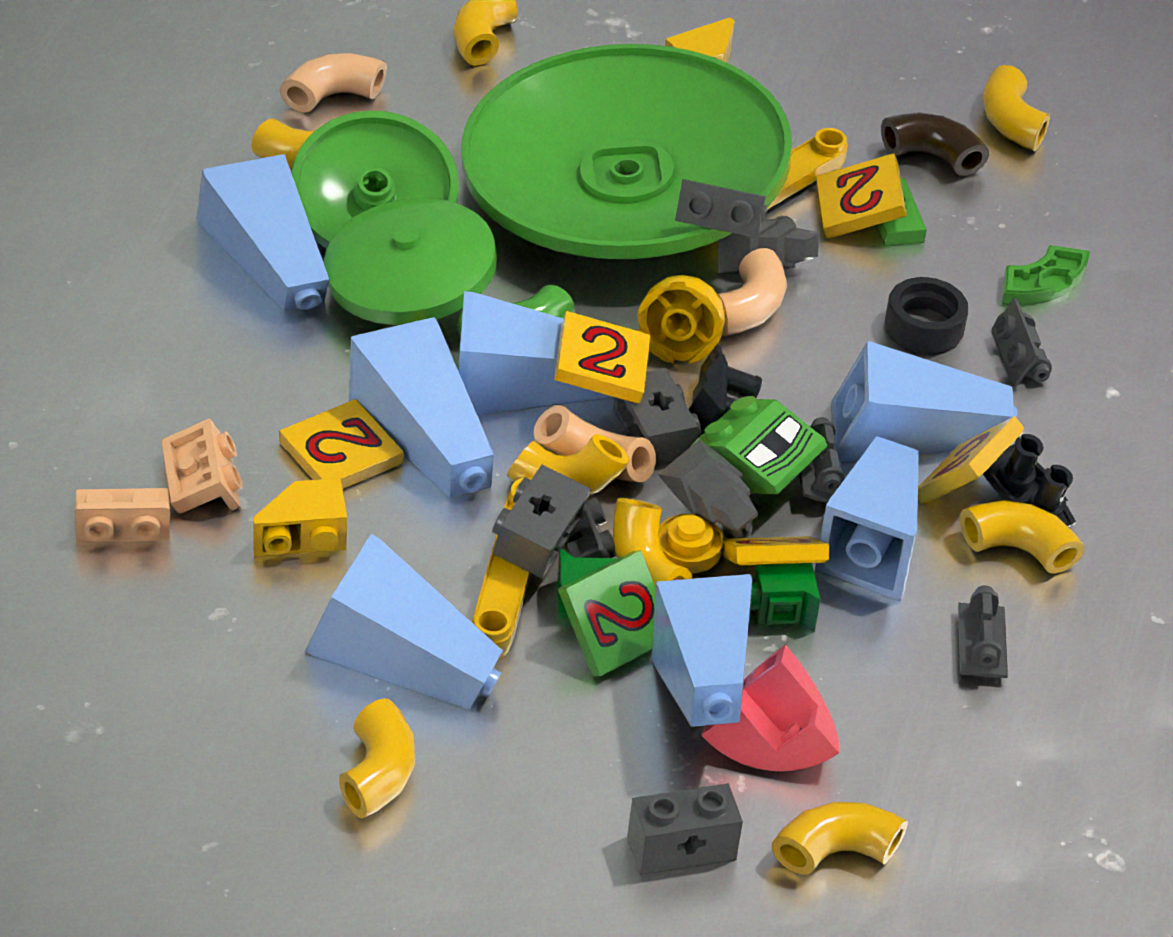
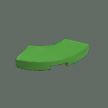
M1049 245L1046 254L1037 262L1027 265L1006 266L1003 280L1002 304H1010L1014 298L1018 299L1019 305L1043 303L1070 292L1078 285L1085 274L1090 251Z

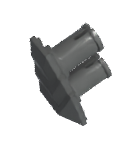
M782 215L775 219H765L764 222H761L758 238L732 233L718 240V273L740 274L739 266L743 258L759 248L773 250L782 262L783 269L795 268L796 263L818 257L819 233L796 228L795 222L788 216Z
M701 440L694 443L658 473L675 497L693 515L697 516L699 514L711 524L720 523L728 539L745 538L741 530L743 528L746 534H751L753 529L751 521L758 516V513L748 496L751 493L750 489L741 480L743 474Z

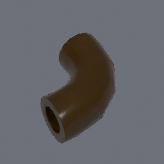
M917 112L887 117L881 124V136L884 146L889 154L894 153L896 157L918 152L932 154L945 160L961 176L976 173L986 164L989 158V149L976 134L964 124L945 116Z

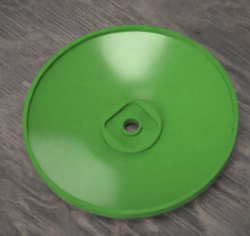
M613 44L588 47L554 55L535 62L502 80L480 100L470 114L462 136L461 156L464 178L473 198L489 217L515 235L534 244L578 256L605 259H640L689 251L732 234L730 232L675 221L682 179L766 196L765 205L768 208L779 195L787 180L791 165L792 139L786 114L779 102L760 82L733 65L705 54L675 47L650 44ZM623 173H633L631 175H623Z

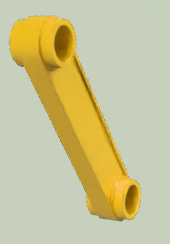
M823 128L818 130L813 138L792 149L791 165L787 180L779 195L767 210L816 181V176L841 169L845 162L848 148L846 135L835 128Z
M523 478L518 479L511 486L504 508L511 510L515 505L513 498ZM496 535L472 623L503 650L499 659H502L507 655L513 643L531 573L493 554L498 537Z

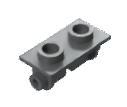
M682 179L675 221L758 238L761 222H764L767 213V205H765L766 196Z
M1015 298L1005 311L997 317L992 327L993 334L1013 386H1017L1024 376L1032 378L1037 382L1046 381L1050 377L1052 364L1047 359L1044 349L1039 348L1041 341L1035 328L1034 318L1022 312L1018 299Z
M819 417L812 422L810 427L825 438L827 447L799 473V479L804 497L828 503L829 499L844 481L845 475L840 468L837 450L833 448L836 444L834 438L836 433L835 426L827 418Z
M596 497L587 501L582 519L567 540L568 544L566 545L570 555L573 557L613 558L616 556L613 537L609 529L603 532L600 525L606 523L607 519Z
M987 585L979 586L971 596L970 603L958 602L960 674L1007 678L1005 607L998 606V594L992 587Z

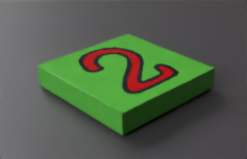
M641 550L632 551L558 588L592 676H602L652 650L656 587Z

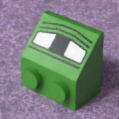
M746 396L734 401L730 406L731 409L718 421L709 424L705 428V433L694 442L696 443L698 440H701L725 458L743 474L741 480L750 489L751 493L778 494L827 447L824 437L776 399H756L754 396Z

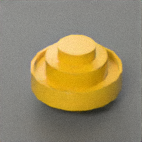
M678 514L668 517L659 525V540L662 551L667 559L676 565L687 568L690 573H699L709 570L718 563L723 549V535L716 524H711L699 515Z

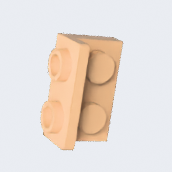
M208 418L161 439L170 500L179 514L220 496L231 511L241 507L238 490L243 488L239 472L233 465L232 458L237 456V450L228 432L220 433L212 420Z
M169 488L76 489V542L170 540Z

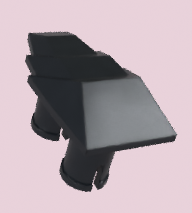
M719 344L714 347L700 368L699 382L693 390L692 404L689 407L690 413H695L699 419L701 435L705 433V428L709 424L718 421L731 409L730 406L736 399L728 397L727 394L738 398L746 396L757 398L762 385V378L760 376H754L728 366L725 354H723Z
M1022 434L1021 438L1018 437L1015 443L1009 446L983 473V476L1004 501L1032 504L1056 515L1068 527L1075 525L1076 520L1066 505L1068 499L1065 497L1073 481L1072 473L1061 465H1051L1050 469L1046 468L1045 470L1037 462L1044 449L1043 443L1034 435Z

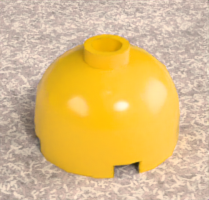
M686 275L667 277L655 284L641 302L637 315L638 331L650 334L649 352L661 360L674 363L675 360H689L688 364L696 363L708 356L720 341L725 320L722 301L715 290L699 278Z

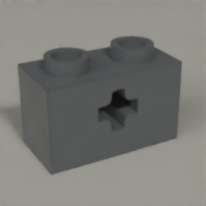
M666 368L646 372L644 394L639 404L614 397L613 411L626 435L630 437H643L653 445L656 453L655 467L672 463L701 436V426L697 415L690 413L685 403L682 387L674 383Z
M541 464L532 479L524 477L519 484L513 498L515 503L511 510L503 508L492 530V533L498 535L493 554L543 579L558 556L560 548H563L582 519L591 489Z
M729 783L632 798L627 838L640 875L737 860L743 820Z

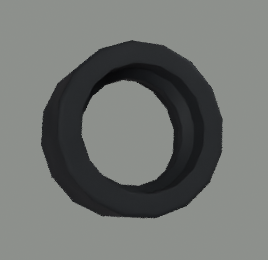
M929 277L906 279L895 285L889 294L885 315V329L891 339L903 348L927 354L946 352L957 346L964 336L968 317V302L960 290L940 279ZM916 308L930 309L942 314L947 320L940 322L921 321L910 316L905 311Z

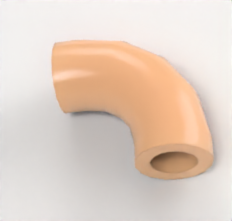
M354 53L326 54L304 62L286 77L281 84L280 94L290 108L303 113L313 110L324 97L337 93H351L375 99L384 84L387 64L385 61Z
M759 248L747 254L739 266V273L744 281V285L741 288L718 294L725 313L723 336L738 334L758 327L779 310L787 289V282L782 262L773 250Z
M556 405L550 407L543 412L535 424L533 431L535 440L545 449L556 455L568 456L577 453L588 443L594 434L604 435L612 439L626 451L630 458L626 468L614 480L645 482L654 471L656 453L649 440L643 437L618 435L602 430L587 423L565 406Z

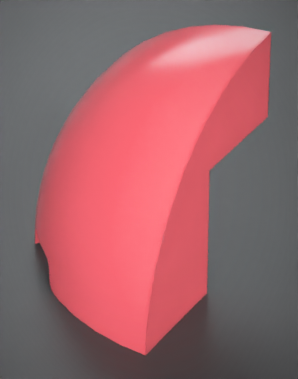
M786 644L768 657L744 679L740 722L706 725L702 732V736L707 742L727 757L741 764L769 771H794L809 768L839 754L840 749L835 724L820 692Z

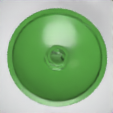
M353 112L323 124L303 143L296 155L292 168V177L315 241L326 249L333 236L344 224L372 207L409 198H434L454 203L458 201V172L454 159L446 145L434 132L423 124L392 112Z
M409 198L391 201L360 213L337 231L331 239L324 257V266L329 277L328 287L339 305L362 319L390 325H402L435 317L437 320L463 308L464 291L482 294L491 282L497 264L495 241L487 223L474 211L460 204L434 198Z

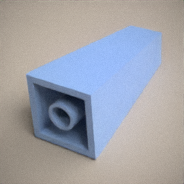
M285 154L202 169L196 216L199 225L283 311L295 308L306 310L325 303L329 277Z
M464 291L459 374L477 415L603 399L613 396L554 380L563 318L475 292Z
M435 317L351 336L349 401L356 399L404 451V456L449 498L490 488L492 485L494 454Z
M867 341L832 399V423L836 430L834 436L836 444L833 448L837 450L839 463L857 462L876 436L919 450V455L953 451L959 444L1013 416L1017 417V407L1013 406L1012 387Z
M876 436L826 505L820 540L829 544V560H826V563H816V571L901 601L905 591L917 533L919 450Z
M372 534L331 596L305 652L314 657L470 710L479 693L488 698L502 673L494 669V666L503 650L381 539Z
M750 574L656 582L652 661L691 727L740 722L752 589Z

